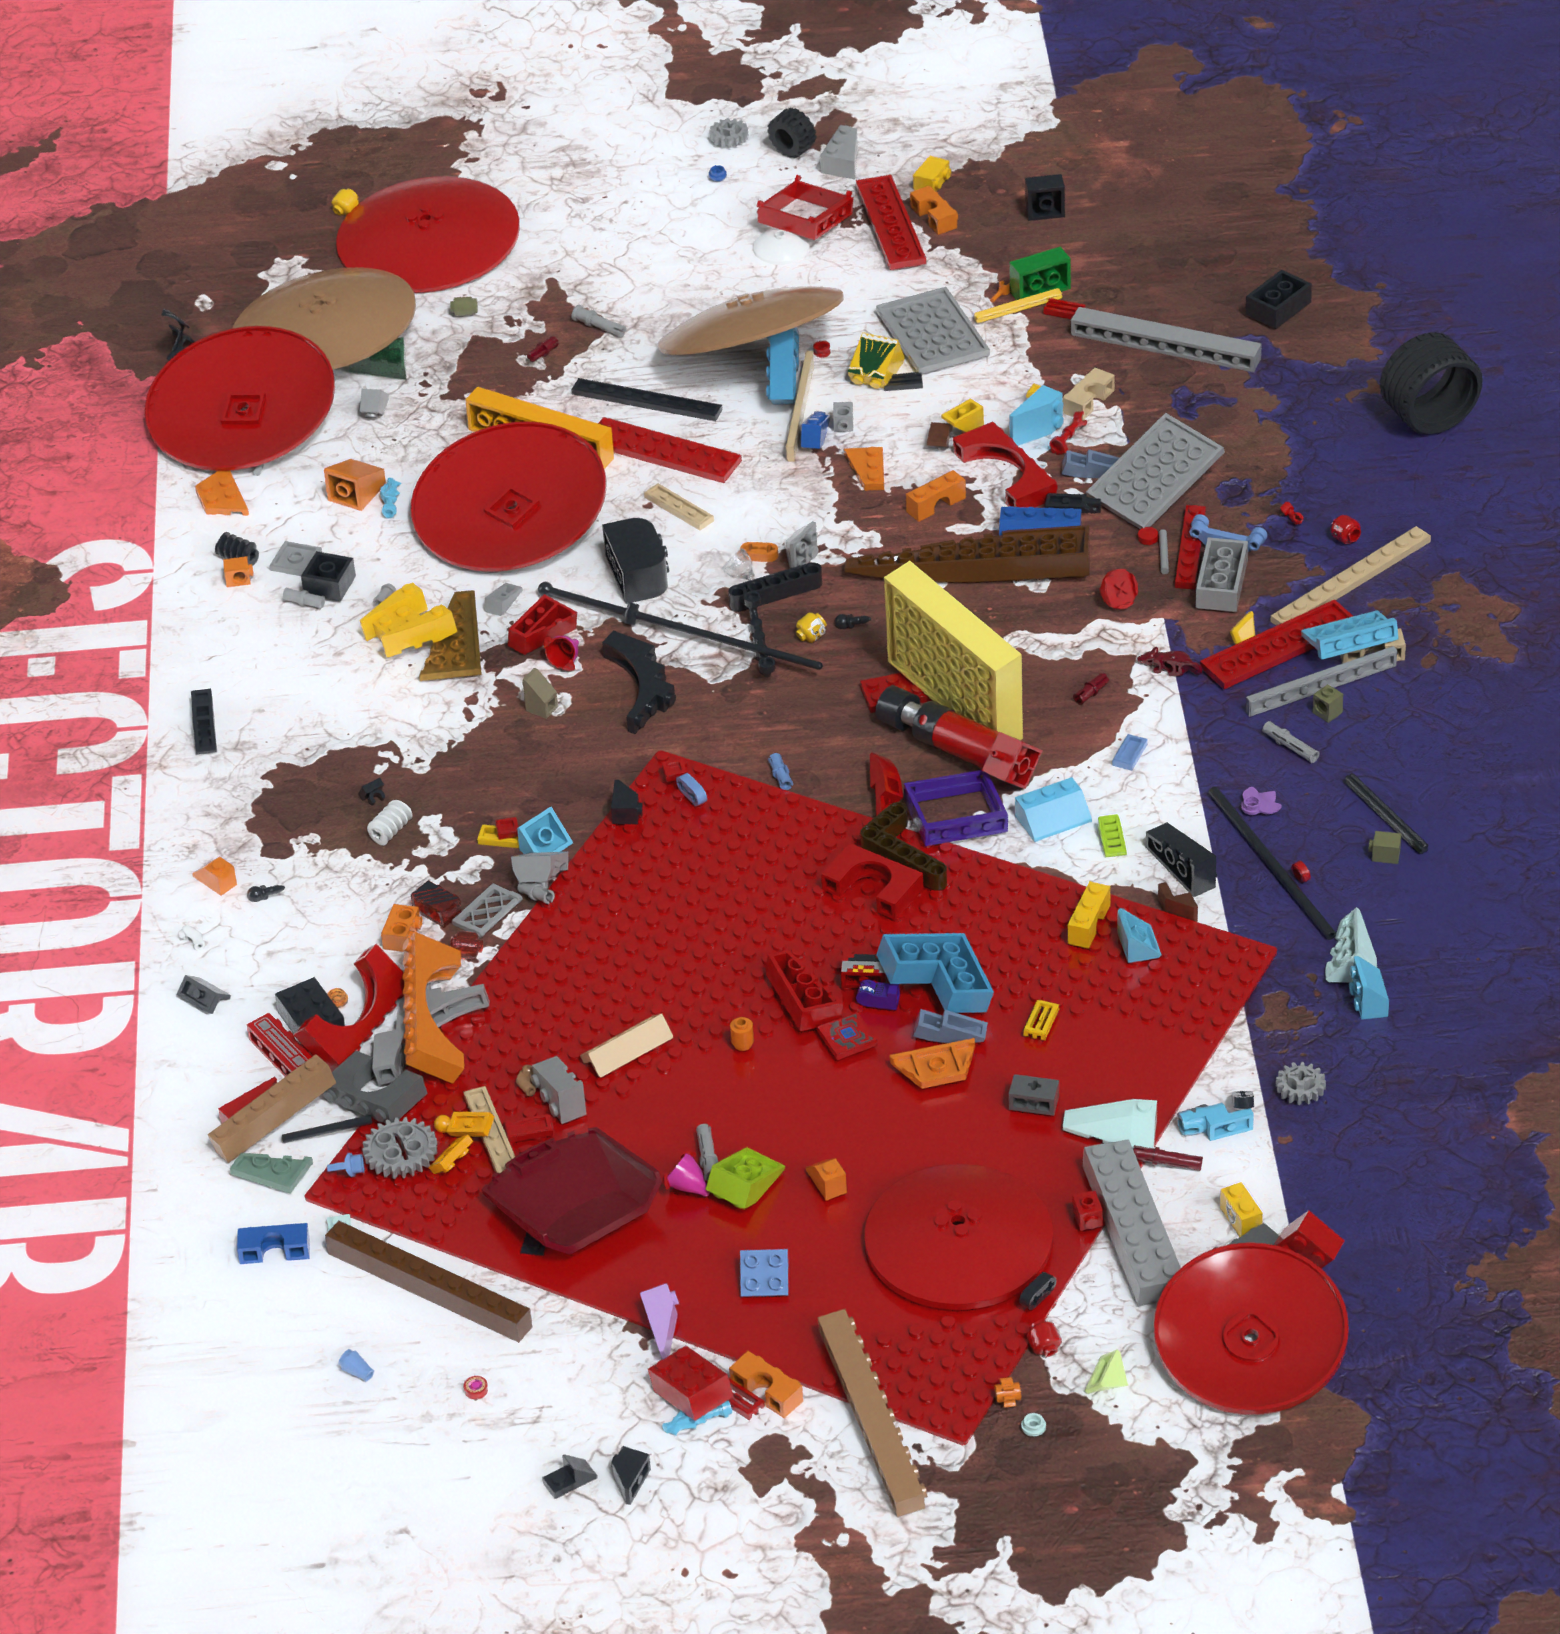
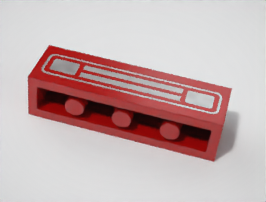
M270 1013L246 1024L249 1040L284 1077L313 1057L295 1039L293 1033L287 1031L278 1018L275 1019Z

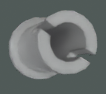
M390 583L384 584L379 594L373 599L374 605L378 606L394 593L396 588Z

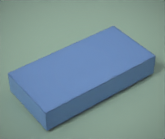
M1127 734L1112 760V766L1132 771L1148 745V739Z

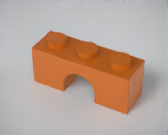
M926 186L910 192V208L919 217L928 214L929 227L937 235L957 228V211L953 210L947 201L939 196L937 191H934L930 186Z
M952 470L906 493V512L920 522L934 515V507L939 499H942L949 506L965 499V479Z
M747 1351L729 1367L730 1379L752 1392L757 1388H768L765 1391L766 1407L782 1418H786L803 1402V1388L800 1382L796 1379H791L779 1368L765 1362L760 1356Z

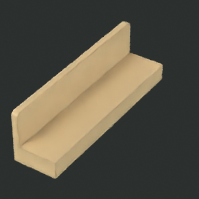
M661 1013L649 1017L580 1056L584 1063H592L598 1077H603L672 1039L673 1035Z

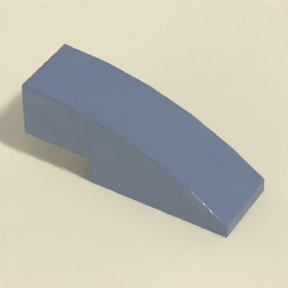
M1089 449L1086 455L1067 450L1062 461V474L1080 478H1100L1119 457Z
M921 1009L915 1021L913 1037L942 1043H952L971 1038L975 1039V1043L984 1042L988 1023L945 1010L943 1015Z

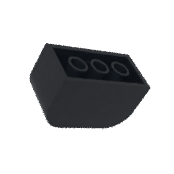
M629 518L602 524L605 557L625 603H634L662 595L668 588L667 573H669V565L666 561L668 551L666 545L663 546L662 536L660 533L657 534L654 525L643 518Z

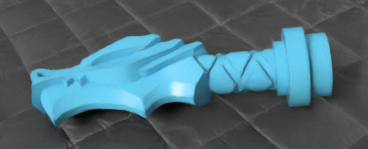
M389 477L387 478L388 483L383 485L380 491L381 499L385 503L382 506V513L386 518L394 517L397 512V508L393 503L397 501L396 496L400 494L397 491V487L401 485L400 482Z
M728 1400L696 1421L680 1411L671 1422L663 1423L662 1428L667 1434L671 1433L677 1436L680 1430L687 1428L696 1429L698 1424L706 1423L707 1419L715 1416L729 1417V1414L733 1413Z

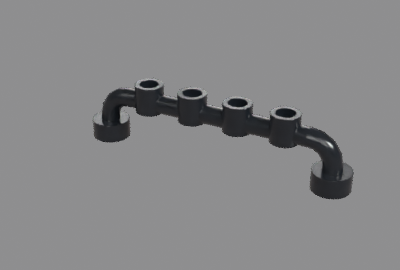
M755 591L747 592L744 595V603L750 612V632L753 635V643L767 647L762 620L759 619L757 607L761 604L760 594ZM756 653L759 673L769 678L771 673L775 671V660L766 655Z

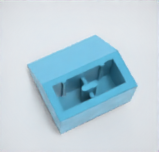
M1354 956V964L1350 966V975L1353 982H1349L1350 994L1355 996V1011H1359L1362 1020L1388 1017L1389 999L1380 969L1361 957Z

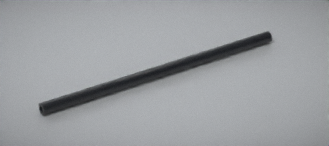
M1212 787L1209 790V795L1328 940L1333 939L1336 936L1335 930L1218 787Z

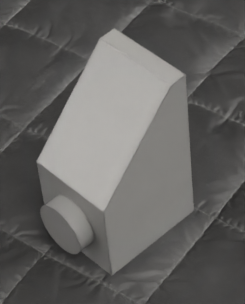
M362 388L360 412L369 418H377V415H383L389 400V394L379 389Z

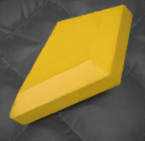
M1249 611L1230 630L1235 645L1255 636L1253 611Z

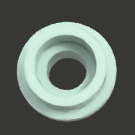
M1037 1413L1026 1415L1022 1421V1431L1026 1435L1039 1436L1046 1429L1045 1420Z

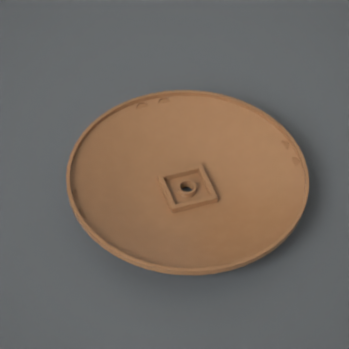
M362 267L330 269L298 277L269 290L244 309L235 321L233 328L270 326L301 334L314 342L325 353L332 369L335 370L361 361L379 352L396 340L406 330L414 317L416 299L410 285L404 279L390 272Z
M818 286L783 287L751 294H742L737 296V298L713 306L680 324L658 342L659 351L668 355L695 354L733 347L766 338L805 324L828 313L842 303L844 294L838 288Z

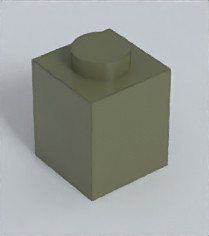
M1375 831L1374 840L1370 839L1369 852L1373 853L1372 861L1392 864L1399 863L1401 833Z

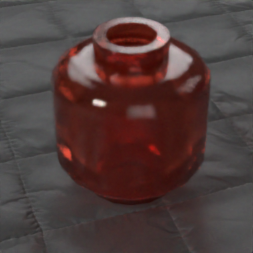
M458 931L455 936L451 937L450 947L461 951V959L474 960L477 958L478 953L483 951V940H479L476 932Z

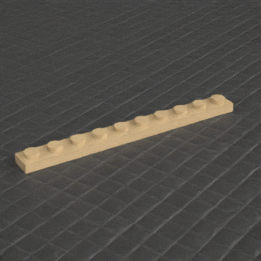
M1417 526L1272 614L1271 622L1277 626L1327 602L1339 599L1431 542V535Z

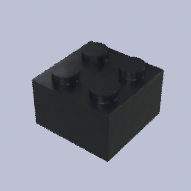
M1062 174L1025 178V209L1028 221L1065 217V185Z
M316 551L301 575L303 590L308 591L310 594L324 596L325 599L341 601L356 577L354 559L352 557Z

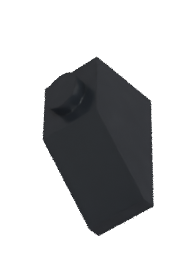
M614 780L611 804L612 823L638 824L639 815H643V803H639L638 793L620 780Z
M622 1446L619 1453L613 1456L611 1468H613L614 1480L625 1503L631 1505L651 1471L650 1454Z

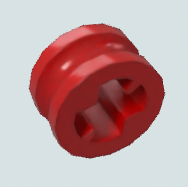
M818 341L814 343L813 349L816 357L824 358L830 355L829 342Z

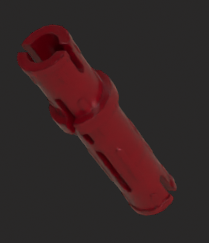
M1137 1145L1133 1147L1137 1160L1151 1162L1152 1165L1164 1164L1201 1171L1203 1156L1161 1150L1160 1147L1147 1148Z

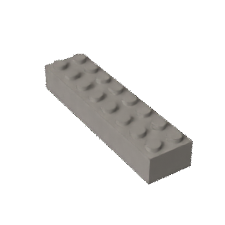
M1127 1139L1084 1147L1082 1166L1092 1191L1095 1190L1103 1209L1104 1222L1137 1306L1158 1303L1167 1283L1181 1267L1130 1141Z

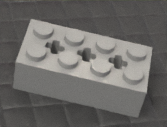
M1208 537L1196 587V608L1237 612L1248 561V541Z

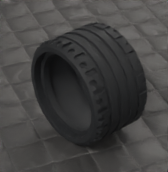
M1429 332L1406 341L1391 355L1381 374L1380 393L1383 400L1413 431L1419 434L1432 435L1456 426L1472 411L1481 394L1483 378L1478 365L1452 338L1443 333ZM1446 369L1440 381L1431 390L1416 398L1421 388L1430 378Z

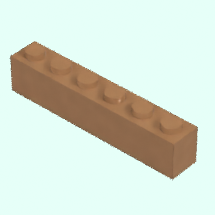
M314 1055L207 1134L216 1153L227 1163L231 1162L336 1084L328 1064L319 1056Z

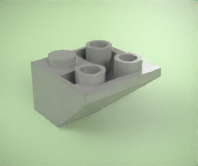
M812 521L803 526L786 540V555L790 568L807 564L817 556L818 533L816 522Z

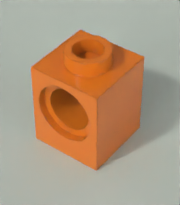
M247 557L223 559L227 587L251 584L250 576H254L253 565L248 564Z

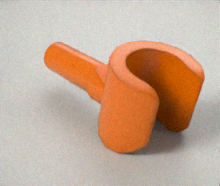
M1000 281L999 290L990 301L994 303L1001 295H1008L1010 293V283L1004 285V281Z

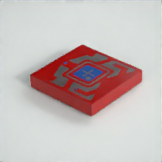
M858 1012L817 1026L818 1034L836 1060L878 1045L876 1037Z

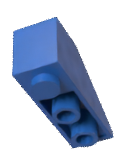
M815 411L814 414H811L802 423L801 447L820 449L824 445L831 415H825L826 412Z

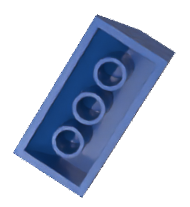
M1008 506L1001 507L999 535H1002V531L1082 526L1081 509Z

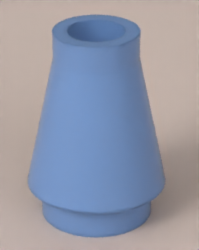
M346 1350L338 1362L343 1371L359 1377L365 1382L369 1381L375 1372L356 1350Z

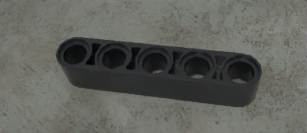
M811 562L733 585L728 590L729 607L734 612L748 610L749 608L744 603V595L751 591L760 594L761 604L759 606L818 589L822 586V567L818 563Z

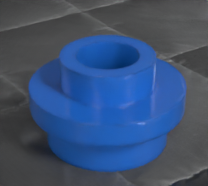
M715 165L710 168V179L722 181L726 178L727 171L723 166Z

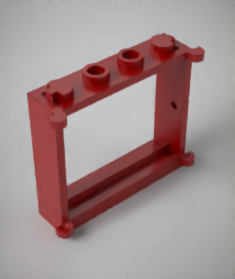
M797 174L794 182L766 201L759 200L757 202L758 223L816 240L852 215L854 197H851L852 191L847 190L846 194H841L800 181L802 176ZM795 199L828 208L817 217L810 216L808 219L781 211L782 208Z

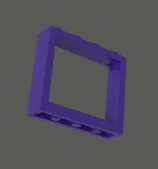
M982 770L904 783V802L925 846L1008 832V813L988 773ZM981 791L991 812L927 823L917 802Z

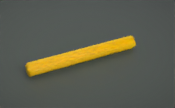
M1056 288L974 313V320L976 323H981L1046 304L1049 298L1061 299L1062 293L1060 289Z

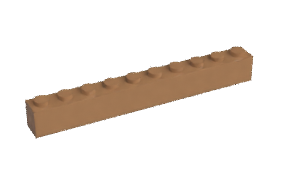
M845 1309L818 1317L820 1334L897 1517L925 1509L924 1498L928 1497L925 1485L918 1482L920 1478L918 1469L915 1464L911 1465L909 1461L912 1459L910 1450L907 1445L903 1446L901 1442L903 1441L900 1427L895 1428L894 1422L896 1420L893 1410L886 1407L888 1403L884 1390H879L878 1385H880L876 1371L872 1372L870 1369L872 1363L869 1354L863 1353V1340L860 1335L856 1336L855 1334L857 1329L853 1317H848Z

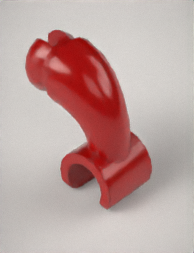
M1287 501L1280 507L1281 512L1285 516L1288 515L1294 524L1302 523V514L1295 512L1290 502Z

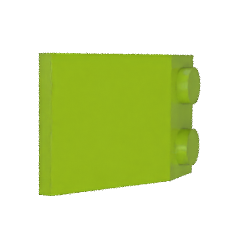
M746 1147L712 1165L706 1190L713 1193L717 1198L733 1203L737 1208L745 1209L760 1199L785 1170V1165Z

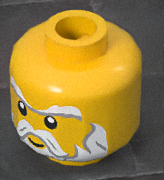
M809 612L797 621L796 635L801 641L806 640L813 643L825 634L827 624L820 614Z

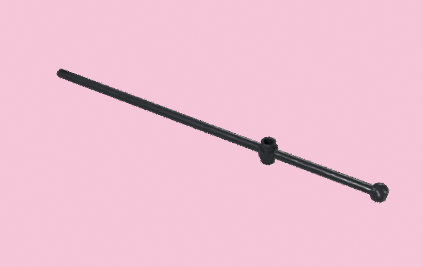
M544 581L538 586V593L541 596L544 594L547 596L552 595L624 616L623 622L635 625L636 619L809 668L820 670L823 667V664L818 661L640 612V605L628 602L627 608L553 588L549 582Z

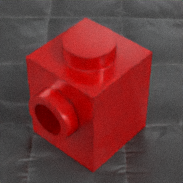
M1096 1191L1073 1194V1212L1080 1231L1102 1227L1103 1209Z

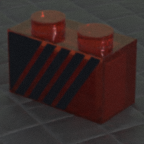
M429 880L410 894L412 906L419 907V914L443 928L449 925L462 912L461 901L456 894L448 892L440 885H436Z

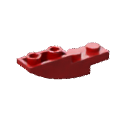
M871 752L870 788L875 789L877 816L890 804L899 802L903 798L900 775L894 763L888 758Z

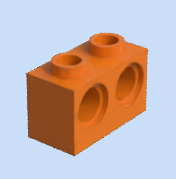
M393 904L381 932L383 949L404 952L402 950L404 941L422 927L423 918L419 914V907Z

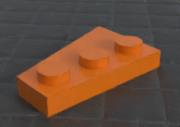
M883 447L844 448V456L846 459L848 458L851 468L855 470L865 491L884 490Z

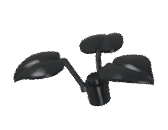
M164 308L162 316L177 320L181 327L179 329L174 325H168L172 330V335L177 336L172 351L166 358L171 360L176 354L185 349L182 346L186 339L192 343H195V341L188 334L183 333L185 326L188 329L190 328L187 323L170 310Z

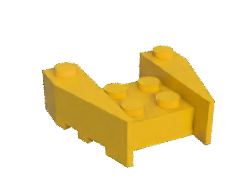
M413 582L405 584L402 588L396 590L359 620L365 640L369 641L378 637L382 641L387 658L401 654V650L414 646L415 649L423 647L422 643L430 640L433 643L441 641L456 633L457 628L452 612L442 604L419 615L428 610L422 589Z

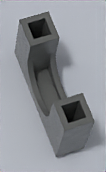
M355 1051L332 1072L336 1084L323 1093L329 1102L354 1110L364 1116L371 1115L372 1118L379 1122L386 1123V1120H389L393 1123L396 1117L400 1119L427 1094L423 1077L408 1070L401 1073L383 1089L371 1092L361 1091L375 1077L372 1069L373 1057Z

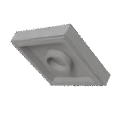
M285 541L269 565L270 571L301 576L315 552H322V547Z

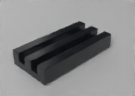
M922 373L893 374L889 384L884 386V391L923 389Z

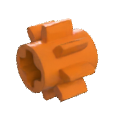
M1001 1378L1000 1384L994 1385L996 1402H1003L1004 1408L1015 1407V1401L1021 1400L1019 1382L1013 1383V1378Z

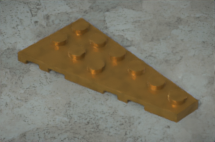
M475 590L454 592L448 609L452 612L457 632L432 644L430 655L424 663L425 667L419 674L420 681L482 675Z

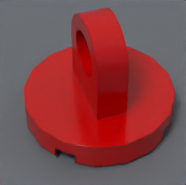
M1113 569L1102 580V584L1099 587L1100 596L1113 609H1127L1133 605L1134 599L1138 595L1137 580L1126 569Z

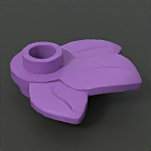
M1249 787L1243 792L1244 801L1241 803V809L1246 814H1273L1282 808L1281 804L1275 802V791L1258 793L1254 787Z

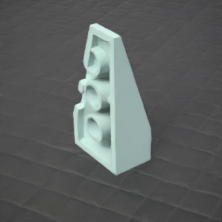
M1356 907L1340 921L1335 936L1338 942L1330 952L1333 958L1332 961L1327 962L1325 968L1326 980L1328 982H1353L1350 975V966L1354 964V956H1359L1377 967V958L1361 912Z

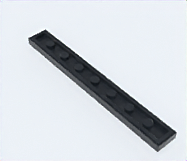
M578 378L571 389L572 395L715 422L722 412L721 404Z

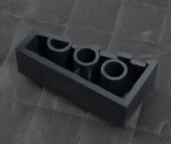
M1168 822L1146 831L1147 850L1188 892H1191L1193 897L1216 888V855Z

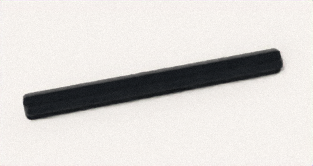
M1351 773L1345 777V783L1397 833H1401V836L1419 854L1428 851L1429 845L1355 774Z

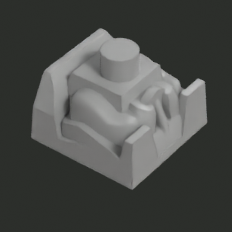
M568 851L535 852L511 857L513 871L519 882L539 883L546 889L548 888V881L555 879L560 870H568Z

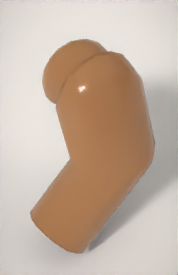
M524 1065L518 1074L516 1083L528 1096H532L536 1092V1088L531 1083V1075H533L532 1066Z

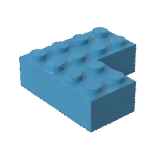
M797 327L767 337L770 342V347H767V358L770 361V366H767V378L770 380V385L766 387V394L772 404H795L796 371H799V332Z
M965 933L883 934L876 955L890 984L931 983L944 1010L954 1013L987 1012L994 991Z

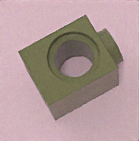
M1327 684L1313 694V714L1329 723L1343 713V693Z

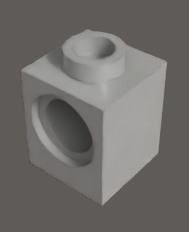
M833 402L834 432H853V402Z

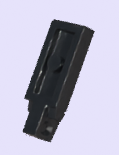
M1048 493L1045 508L1081 509V513H1101V498H1089L1087 494Z

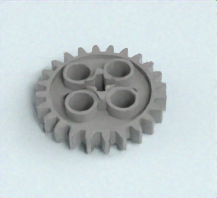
M396 1117L393 1123L386 1120L385 1126L378 1123V1130L371 1129V1135H366V1141H363V1155L365 1163L369 1164L370 1170L375 1169L376 1174L383 1172L384 1177L393 1174V1179L398 1174H401L403 1178L406 1177V1173L414 1176L415 1170L423 1172L422 1166L429 1167V1161L435 1160L434 1155L437 1154L438 1147L437 1138H435V1132H431L430 1126H424L423 1121L417 1124L415 1118L408 1122L407 1117H405L403 1121L399 1122V1119ZM402 1152H404V1154H405V1159H407V1160H404V1158H403V1156H402Z

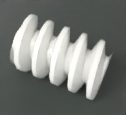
M392 800L367 826L372 840L379 845H386L393 835H396L398 830H401L403 825H406L408 820L412 818V811L402 801Z

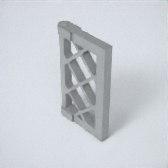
M493 883L452 920V925L472 933V935L478 938H482L487 931L519 904L523 898L520 894ZM494 893L500 895V896L490 897V896H491L492 894H494ZM503 900H511L507 905H503ZM501 901V906L488 908L487 903ZM481 904H486V908L477 909ZM498 912L494 917H489V913ZM487 914L486 919L474 920V915ZM468 916H472V921L466 922L464 920ZM485 924L482 928L476 926Z

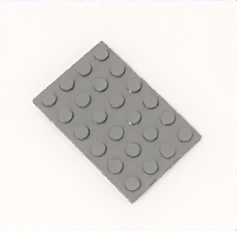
M947 287L876 305V312L894 339L899 341L901 349L919 373L925 374L990 355L989 347Z
M1165 413L1086 491V494L1089 498H1101V505L1137 528L1150 527L1225 451L1219 444Z

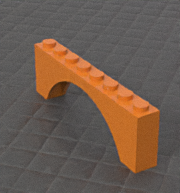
M414 932L410 938L404 941L402 947L404 951L402 964L404 965L403 994H405L403 1009H405V1017L403 1023L405 1024L404 1054L406 1055V1064L454 1083L464 1070V1053L444 1036L434 1022L427 1006L426 985L436 980H450L461 966V951Z

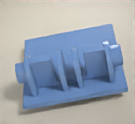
M788 1249L740 1250L741 1297L788 1296Z

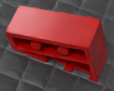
M544 594L509 628L508 646L525 655L543 646L546 636L554 638L576 630L578 612Z

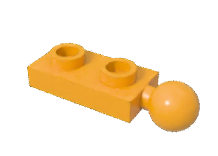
M453 1112L451 1119L446 1115L438 1116L434 1121V1127L438 1132L448 1133L450 1136H465L468 1134L469 1136L488 1137L495 1116L491 1112Z

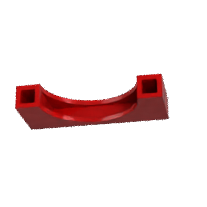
M994 422L953 437V453L963 463L978 459H996L1016 466L1023 473L1018 482L1005 489L1007 506L1035 508L1046 502L1048 493H1057L1058 485L1056 480L1052 479L1033 458H1030L1025 453L1023 448H1020Z

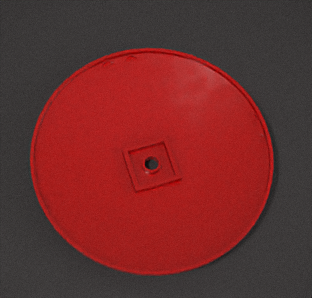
M424 177L389 186L360 202L341 223L337 234L336 246L339 259L345 268L362 267L387 271L404 279L414 293L433 292L468 283L498 266L510 254L518 240L520 220L518 211L512 201L503 192L489 184L462 177Z
M246 326L221 331L187 346L160 370L152 382L146 397V424L156 445L169 457L187 466L214 471L239 470L258 466L294 450L306 441L322 424L334 399L335 378L333 369L325 353L310 339L296 332L270 326Z
M530 421L490 426L457 440L428 464L418 479L412 495L411 517L413 525L425 547L434 555L452 565L486 572L528 567L564 551L581 538L591 527L605 501L607 491L605 469L595 449L584 438L563 427Z

